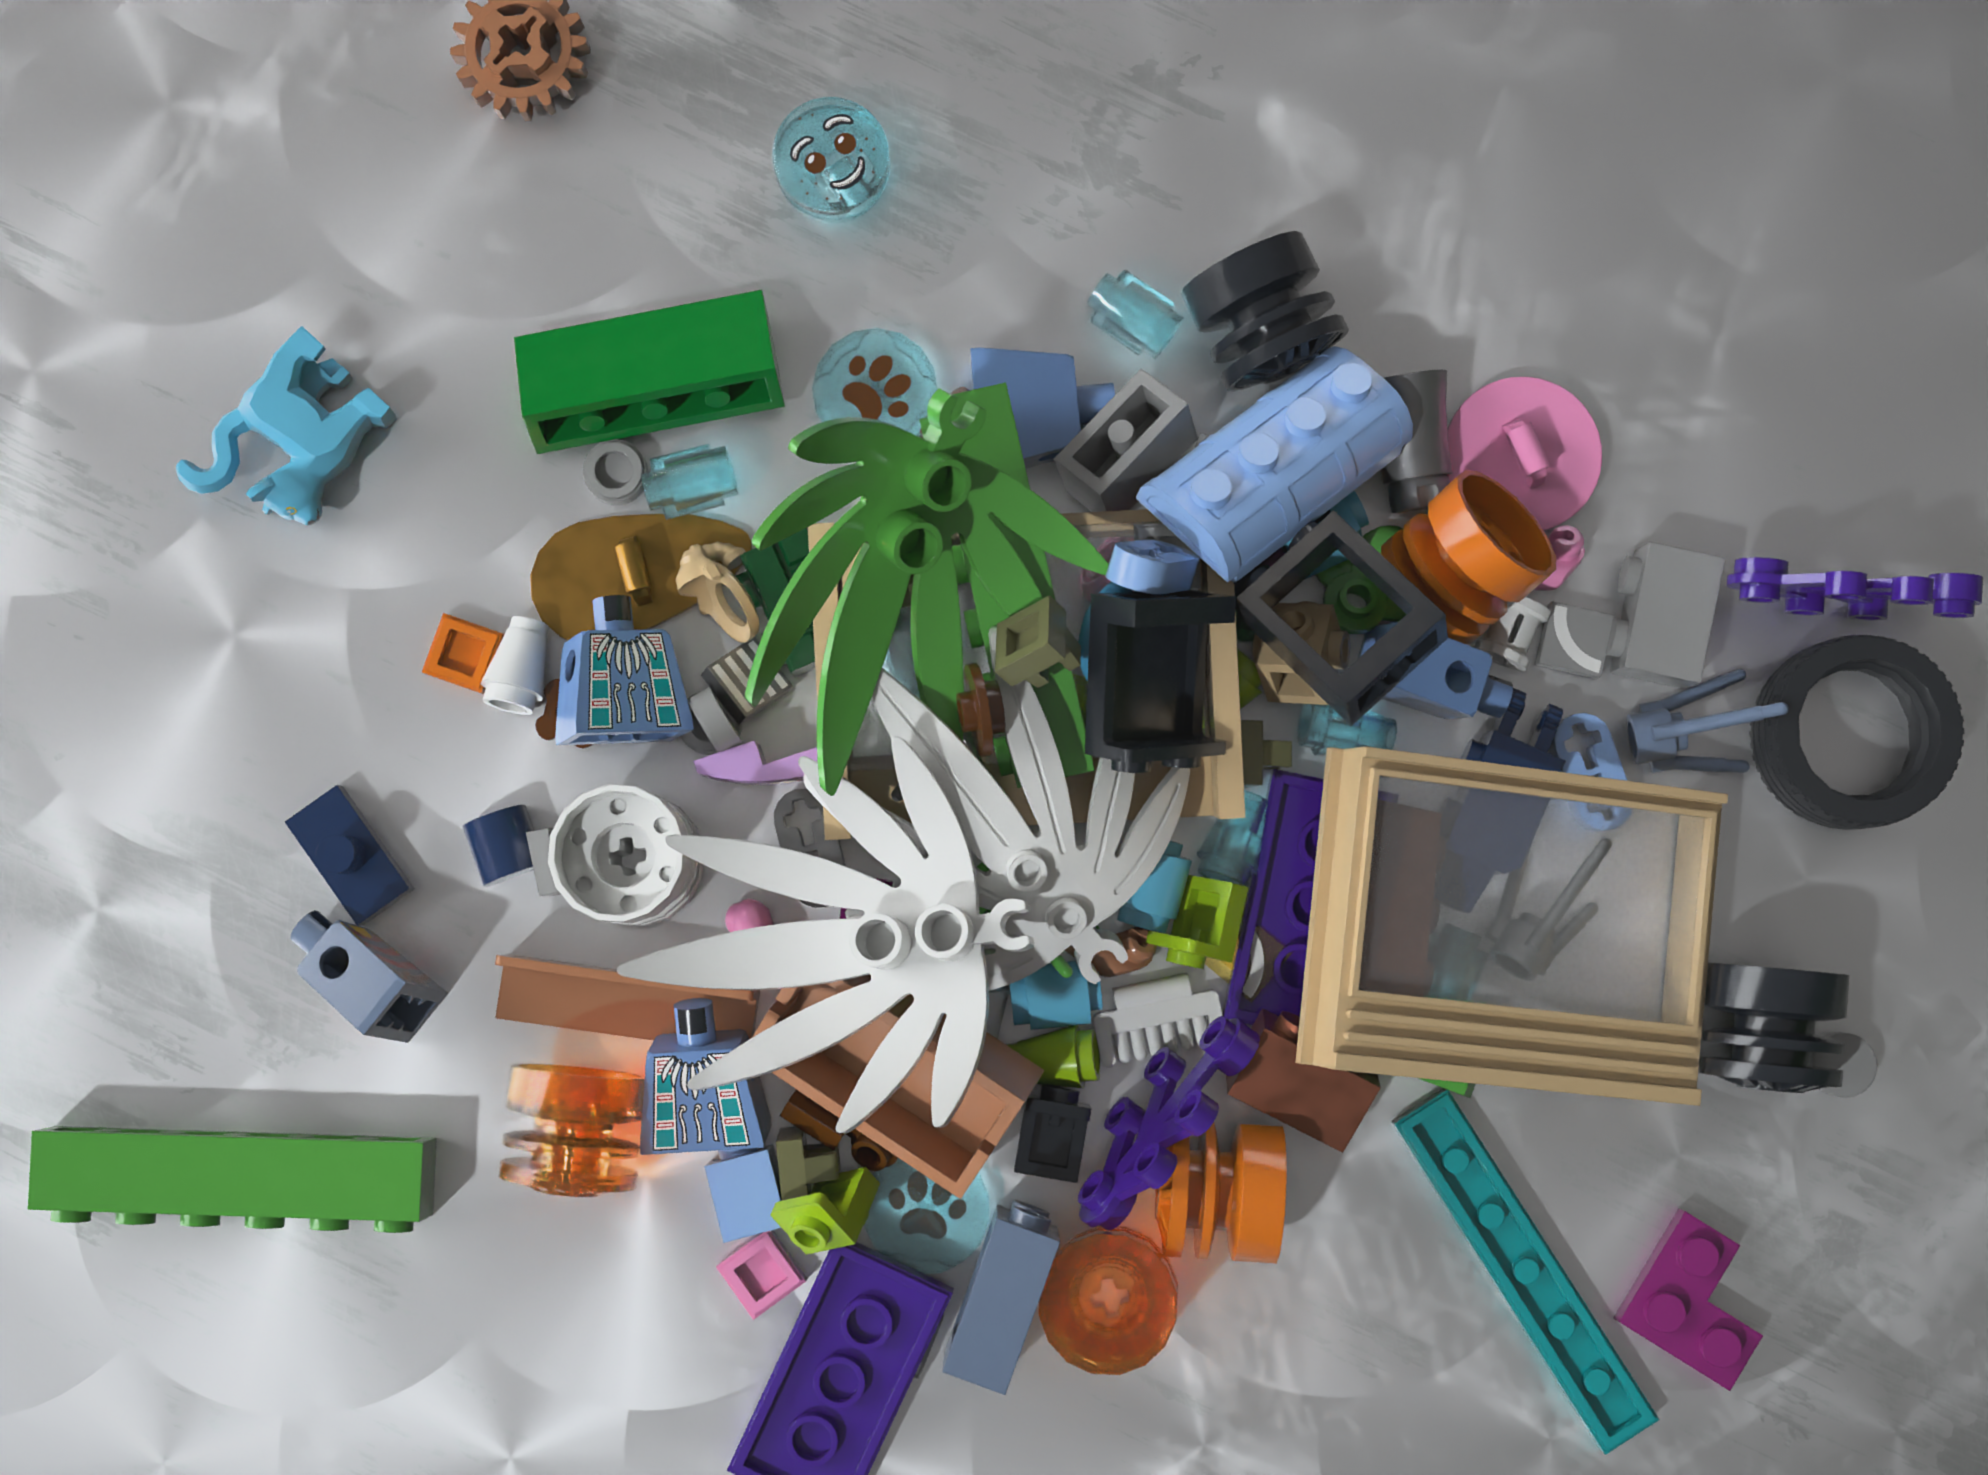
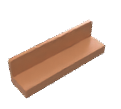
M511 954L496 955L495 965L503 966L495 1016L497 1019L654 1040L658 1035L676 1033L675 1003L692 998H706L713 1001L715 1031L741 1029L747 1032L749 1039L754 1035L760 990L709 989L670 985L624 977L618 974L617 969Z

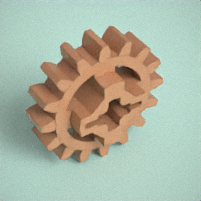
M488 0V3L483 7L472 1H468L465 4L473 19L470 24L454 22L453 30L457 37L465 44L451 47L450 55L456 64L463 65L456 75L464 88L474 87L471 96L477 105L482 108L493 100V108L498 117L506 119L512 107H518L521 116L526 122L532 120L533 106L542 104L544 110L548 114L553 115L556 113L553 101L555 96L560 94L570 100L576 97L569 80L571 77L586 79L588 75L584 63L576 57L590 54L591 49L586 37L578 35L585 29L578 12L567 14L570 8L567 0H550L549 2L548 0ZM559 32L561 51L559 59L555 63L551 59L550 49L557 43L555 35ZM486 38L490 41V53L483 59L486 64L483 68L481 50ZM517 45L524 50L531 47L530 52L525 56L517 51L512 54L510 53ZM522 85H531V86H527V87L517 88L518 86H522Z

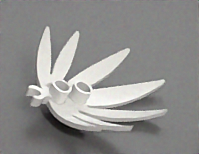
M993 626L989 629L988 636L994 680H997L1004 705L1005 735L1022 789L1040 828L1039 832L1036 833L1029 828L1011 799L968 746L924 702L882 668L871 698L891 739L895 736L904 739L928 766L949 798L963 827L970 850L989 868V871L983 872L974 865L978 884L979 907L992 911L999 902L1006 899H1020L1030 903V912L1015 913L1008 918L1006 932L1011 938L1019 936L1034 938V947L1023 952H1012L999 947L997 944L983 945L984 949H986L984 950V956L987 965L989 991L1009 985L1031 975L1058 957L1070 945L1075 949V961L1081 974L1087 981L1096 985L1101 981L1095 966L1091 963L1096 953L1104 950L1110 951L1122 964L1128 960V955L1116 934L1109 930L1097 929L1095 926L1122 907L1144 884L1160 861L1172 838L1183 808L1190 768H1171L1137 814L1116 852L1129 813L1135 773L1114 771L1111 769L1112 760L1100 757L1089 804L1086 839L1083 845H1076L1068 787L1049 724L1029 682L1024 680L1011 687L995 673L997 627ZM804 774L803 780L806 788L834 816ZM886 810L911 837L924 857L928 858L929 854L917 835L913 824ZM847 909L845 911L846 919H859L865 915V912L861 910Z
M895 736L891 740L897 779L909 817L917 835L929 854L928 858L924 857L920 849L897 821L865 792L842 777L835 795L830 796L820 787L818 762L806 756H801L798 760L803 773L839 822L871 855L901 878V885L897 888H893L875 878L835 862L773 845L699 835L669 834L665 837V843L670 848L737 880L802 901L865 912V915L859 919L798 921L728 932L663 949L621 963L617 967L618 974L624 977L678 986L730 990L795 988L871 975L869 982L813 1004L741 1044L692 1077L687 1084L689 1089L705 1090L729 1085L768 1074L800 1062L857 1033L893 1008L907 995L912 994L914 1002L896 1022L869 1061L836 1124V1131L838 1133L851 1132L875 1113L898 1090L926 1052L944 1014H946V1019L936 1050L932 1076L931 1111L933 1126L940 1128L947 1126L958 1110L978 1067L987 1031L989 982L983 945L997 944L999 947L1012 952H1023L1034 947V938L1030 936L1011 938L1006 932L1008 918L1015 913L1030 912V903L1020 899H1006L999 902L990 913L980 914L974 862L960 820L945 791L931 770L915 750L901 737Z

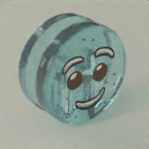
M822 97L805 102L787 115L774 138L772 161L780 190L788 203L796 211L809 219L833 224L852 221L870 211L881 199L887 188L891 162L885 132L875 116L854 101L840 97Z

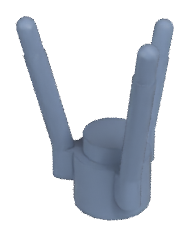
M1736 669L1660 701L1639 704V713L1629 714L1626 717L1631 754L1637 765L1650 762L1652 773L1673 769L1745 773L1750 768L1749 763L1745 760L1677 755V751L1688 749V734L1785 715L1789 711V706L1784 702L1689 720H1684L1681 712L1669 713L1746 678L1745 670Z

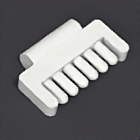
M1182 973L1112 988L1116 1009L1097 1012L1093 1015L1092 1020L1101 1062L1104 1067L1112 1068L1116 1063L1111 1038L1113 1034L1119 1061L1126 1064L1131 1060L1126 1032H1130L1135 1058L1137 1060H1144L1147 1052L1142 1028H1145L1152 1056L1162 1048L1157 1025H1161L1165 1047L1170 1048L1175 1053L1177 1052L1178 1044L1173 1022L1177 1023L1181 1047L1189 1051L1194 1046L1189 1019L1192 1018L1195 1037L1199 1046L1201 1036L1207 1028L1204 1016L1207 1015L1208 1024H1210L1216 1018L1223 1016L1218 993L1213 989L1192 993L1188 973Z

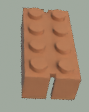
M871 975L826 984L781 989L775 998L777 1001L769 1008L752 1038L813 1004L869 982ZM907 995L881 1017L847 1039L816 1055L771 1073L840 1118L851 1093L874 1053L896 1022L914 1002L913 995ZM944 1014L930 1045L908 1078L875 1113L855 1129L961 1199L1026 1102L1045 1070L986 1032L978 1067L962 1103L947 1126L941 1128L934 1127L931 1111L932 1076L936 1050L946 1019V1014Z

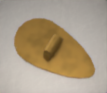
M690 514L622 515L577 522L555 533L539 550L530 574L531 598L541 620L557 635L566 640H570L582 631L595 630L592 601L598 597L609 595L630 596L634 630L652 629L698 604L697 597L680 595L676 584V576L681 567L680 560L683 553L689 550L690 546L696 544L702 546L718 541L741 547L747 552L752 550V541L749 535L738 527L720 520ZM743 562L738 567L730 571L734 575H736V573L743 566Z

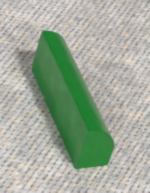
M762 290L514 337L521 413L537 454L785 407L777 357Z

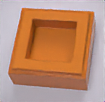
M443 613L422 673L484 694L486 688L480 683L504 634Z

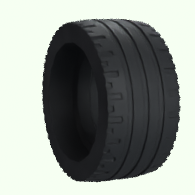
M1848 635L1833 638L1803 649L1785 661L1769 677L1756 699V706L1784 702L1789 706V711L1785 715L1750 722V748L1753 750L1752 758L1755 761L1757 772H1760L1761 780L1766 784L1770 793H1773L1775 795L1774 798L1781 802L1784 807L1816 824L1830 828L1852 830L1881 827L1902 821L1935 800L1946 788L1947 782L1951 781L1954 771L1957 770V762L1961 758V749L1964 746L1962 738L1965 733L1963 728L1964 719L1960 711L1962 708L1960 703L1958 704V696L1953 691L1951 682L1946 679L1944 672L1940 671L1937 668L1938 665L1932 662L1928 656L1918 652V649L1904 642H1897L1896 639L1873 635ZM1838 671H1861L1878 678L1897 696L1908 720L1909 751L1900 774L1888 787L1870 795H1846L1831 789L1812 771L1800 745L1799 715L1809 690L1820 679Z

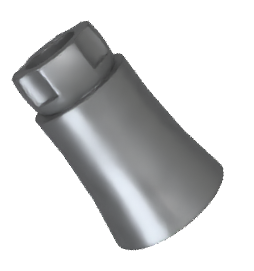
M1443 369L1384 377L1401 396L1409 410L1413 423L1412 440L1402 447L1401 454L1381 469L1383 484H1389L1388 493L1392 513L1428 509V503L1450 483L1447 475L1452 474L1453 471L1448 444L1446 413L1447 370Z

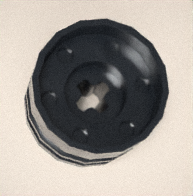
M1301 232L1281 233L1237 251L1194 277L1182 289L1181 296L1199 332L1206 333L1229 328L1231 331L1210 352L1214 363L1221 364L1236 360L1221 375L1227 391L1235 392L1262 383L1269 384L1292 375L1321 355L1327 348L1339 342L1349 331L1342 315L1335 314L1320 318L1335 303L1330 292L1323 291L1301 297L1298 293L1316 278L1320 271Z
M1708 963L1705 1005L1717 1010L1733 1013L1735 1016L1734 1027L1704 1030L1703 1041L1733 1045L1732 1058L1701 1057L1700 1073L1717 1076L1736 1084L1737 1087L1778 1092L1804 1093L1824 1087H1842L1843 1070L1813 1066L1814 1052L1844 1054L1845 1044L1834 1039L1815 1035L1816 1021L1847 1018L1850 975Z

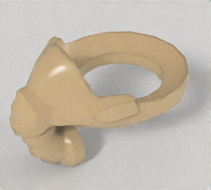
M718 541L702 546L699 544L690 546L689 550L683 553L680 560L681 567L676 576L679 594L697 597L699 611L702 615L709 614L734 640L742 643L749 642L759 632V617L750 595L730 571L742 563L740 556L746 551L730 543ZM722 583L731 590L746 615L747 623L741 620L728 605L723 595Z

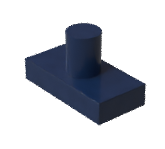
M334 786L285 821V824L356 925H365L415 889L343 786Z

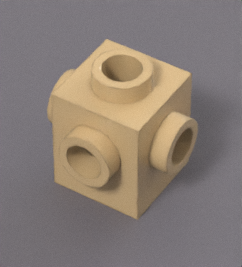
M1302 601L1298 603H1278L1272 608L1336 672L1339 669L1345 670L1350 659V636L1347 631H1341L1332 604ZM1256 634L1254 635L1253 658L1268 702L1328 705Z

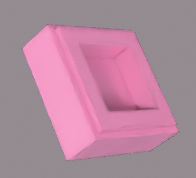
M773 1230L760 1233L716 1266L753 1320L808 1279Z

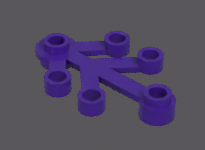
M1761 557L1736 559L1734 574L1727 576V587L1740 590L1739 600L1774 603L1779 602L1780 597L1785 598V613L1813 616L1824 614L1826 597L1848 603V618L1856 620H1886L1888 616V599H1891L1890 602L1903 605L1934 604L1933 615L1938 617H1974L1975 605L1982 604L1983 576L1975 574L1936 573L1928 577L1899 576L1867 579L1866 573L1855 571L1788 574V561Z
M1220 1016L1213 1020L1205 1029L1199 1043L1200 1048L1205 1051V1054L1176 1091L1177 1082L1182 1077L1186 1068L1185 1059L1168 1047L1159 1049L1151 1057L1144 1070V1078L1155 1086L1147 1109H1143L1130 1098L1123 1097L1113 1105L1107 1114L1104 1127L1115 1137L1103 1171L1097 1170L1092 1173L1084 1182L1078 1194V1202L1081 1204L1079 1217L1082 1222L1090 1227L1101 1226L1105 1230H1113L1129 1215L1136 1202L1138 1193L1150 1187L1158 1189L1168 1181L1176 1168L1177 1156L1166 1148L1191 1135L1195 1137L1200 1136L1211 1127L1218 1115L1219 1104L1201 1090L1217 1069L1230 1077L1241 1072L1249 1064L1259 1046L1260 1036L1257 1032L1238 1018L1228 1020L1224 1016Z

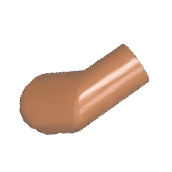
M1134 927L1116 933L1127 952L1128 960L1122 964L1110 951L1104 950L1096 953L1091 963L1099 971V975L1110 978L1140 970L1152 961L1157 949L1156 945L1146 943L1148 930ZM1070 945L1064 951L1075 958V949Z

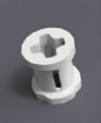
M1525 597L1520 602L1507 601L1508 612L1495 624H1490L1485 638L1477 640L1474 648L1492 655V662L1518 671H1527L1530 660L1526 657L1539 623L1547 622L1551 611L1546 606ZM1515 621H1516L1515 627H1514V629H1513V631H1512V634H1511V636H1510V638H1509V641H1508V637H1509V635H1510V633H1511V630H1512V628H1513V626H1514V623H1515Z

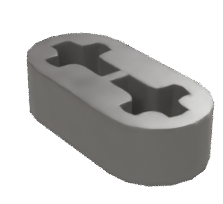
M794 789L786 793L777 802L774 811V825L780 847L806 854L818 851L819 858L846 866L840 840H825L823 805L808 789ZM799 800H804L808 808H819L821 812V819L812 822L811 827L815 844L805 846L800 829L798 827H788L786 824V817L795 813L794 803ZM800 900L803 904L814 908L829 907Z

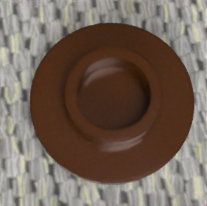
M977 663L965 664V692L956 694L960 726L963 733L972 732L979 756H990L993 753V735L1005 733L1006 728L1000 687L997 680L984 682L981 669Z

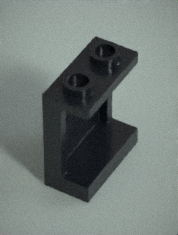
M1196 590L1161 595L1143 592L1091 594L1085 754L1112 760V770L1127 773L1150 772L1152 761H1161V765L1167 767L1197 768L1201 766V757L1226 754L1225 740L1206 737L1202 731L1207 624L1235 623L1236 596Z

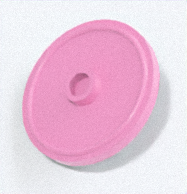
M1510 377L1492 382L1473 393L1460 406L1447 428L1453 471L1452 474L1447 475L1450 483L1465 470L1478 471L1499 482L1516 496L1535 517L1544 531L1553 529L1573 517L1586 504L1597 485L1602 466V446L1596 424L1585 406L1573 394L1550 381L1534 377Z

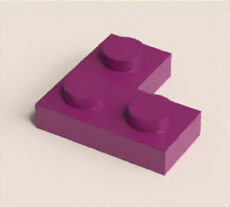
M1678 1208L1613 1319L1731 1391L1763 1337L1762 1334L1708 1302V1299L1741 1245L1688 1212Z

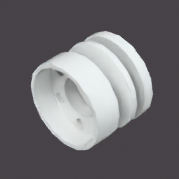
M608 784L584 792L562 811L550 834L548 864L555 887L572 908L599 921L622 925L648 926L669 919L691 901L703 877L704 865L667 846L665 837L669 834L699 835L697 826L679 806L636 786ZM633 845L635 848L644 850L647 853L646 861L636 863V872L634 869L624 867L622 864V857L632 854Z

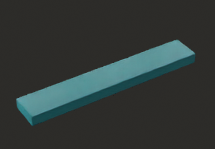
M1444 1088L1391 1121L1600 1451L1605 1455L1659 1421L1660 1419L1450 1091Z

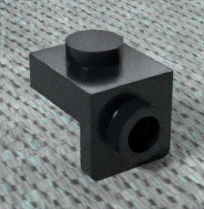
M1042 1085L1040 1096L1029 1095L1024 1106L1014 1172L1078 1183L1087 1124L1090 1121L1092 1110L1090 1104L1078 1103L1080 1091Z

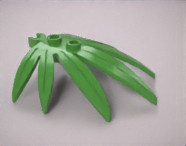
M940 388L932 395L928 404L927 417L930 425L924 438L918 437L890 423L861 417L827 420L807 428L792 438L788 450L804 460L823 464L856 463L831 470L801 486L772 511L752 538V545L762 551L824 519L861 496L860 501L845 513L817 542L783 591L760 640L745 691V699L756 707L859 551L833 616L819 685L817 708L818 774L820 787L830 796L835 795L864 720L896 627L911 574H914L911 597V645L920 700L963 741L964 733L960 726L956 703V694L964 692L960 604L951 542L953 534L958 533L963 549L976 575L1008 617L1040 601L1043 597L1014 548L988 517L990 512L1010 530L1031 544L1066 562L1102 575H1106L1109 565L1096 548L1043 498L999 469L960 453L964 442L974 437L982 428L986 417V410L967 400L960 416L951 421V412L958 398Z

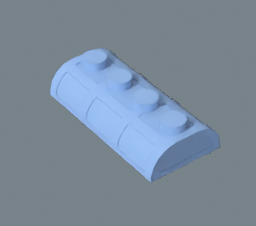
M1333 346L1327 348L1321 355L1317 356L1274 390L1267 392L1255 404L1219 431L1200 442L1195 449L1159 476L1152 478L1140 487L1136 499L1227 583L1229 581L1236 583L1294 538L1304 526L1317 520L1401 454L1402 447L1412 440L1413 423L1411 416L1399 393L1382 376L1349 350Z

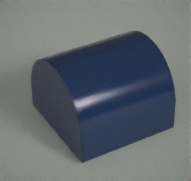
M526 805L504 808L476 818L462 826L484 887L534 870L526 833L535 830Z

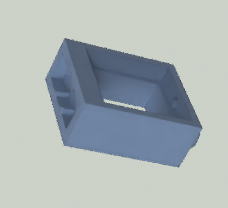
M1019 1200L1013 1201L1011 1209L1000 1205L996 1206L945 1348L943 1373L1006 1395L1060 1244L1058 1228L1050 1224V1213L1048 1211Z

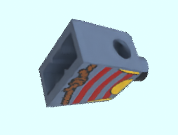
M314 910L305 915L291 933V940L307 953L306 957L298 965V975L363 1035L408 1043L448 994L441 986L368 928L341 920L332 923L319 911Z

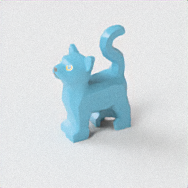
M301 326L274 353L262 377L244 393L239 407L223 415L212 431L213 465L209 469H202L190 461L180 460L176 465L177 476L188 489L197 493L205 494L220 491L232 482L240 464L237 438L249 430L254 431L280 447L291 459L290 463L264 477L248 489L246 495L253 502L263 501L262 510L266 515L276 512L286 520H295L307 526L319 521L322 516L321 501L326 485L350 466L364 435L372 427L388 428L397 420L396 414L370 388L361 391L341 408L329 413L318 402L321 395L330 387L343 389L348 385L352 376L349 371L338 364L333 358L317 364L316 361L326 348Z

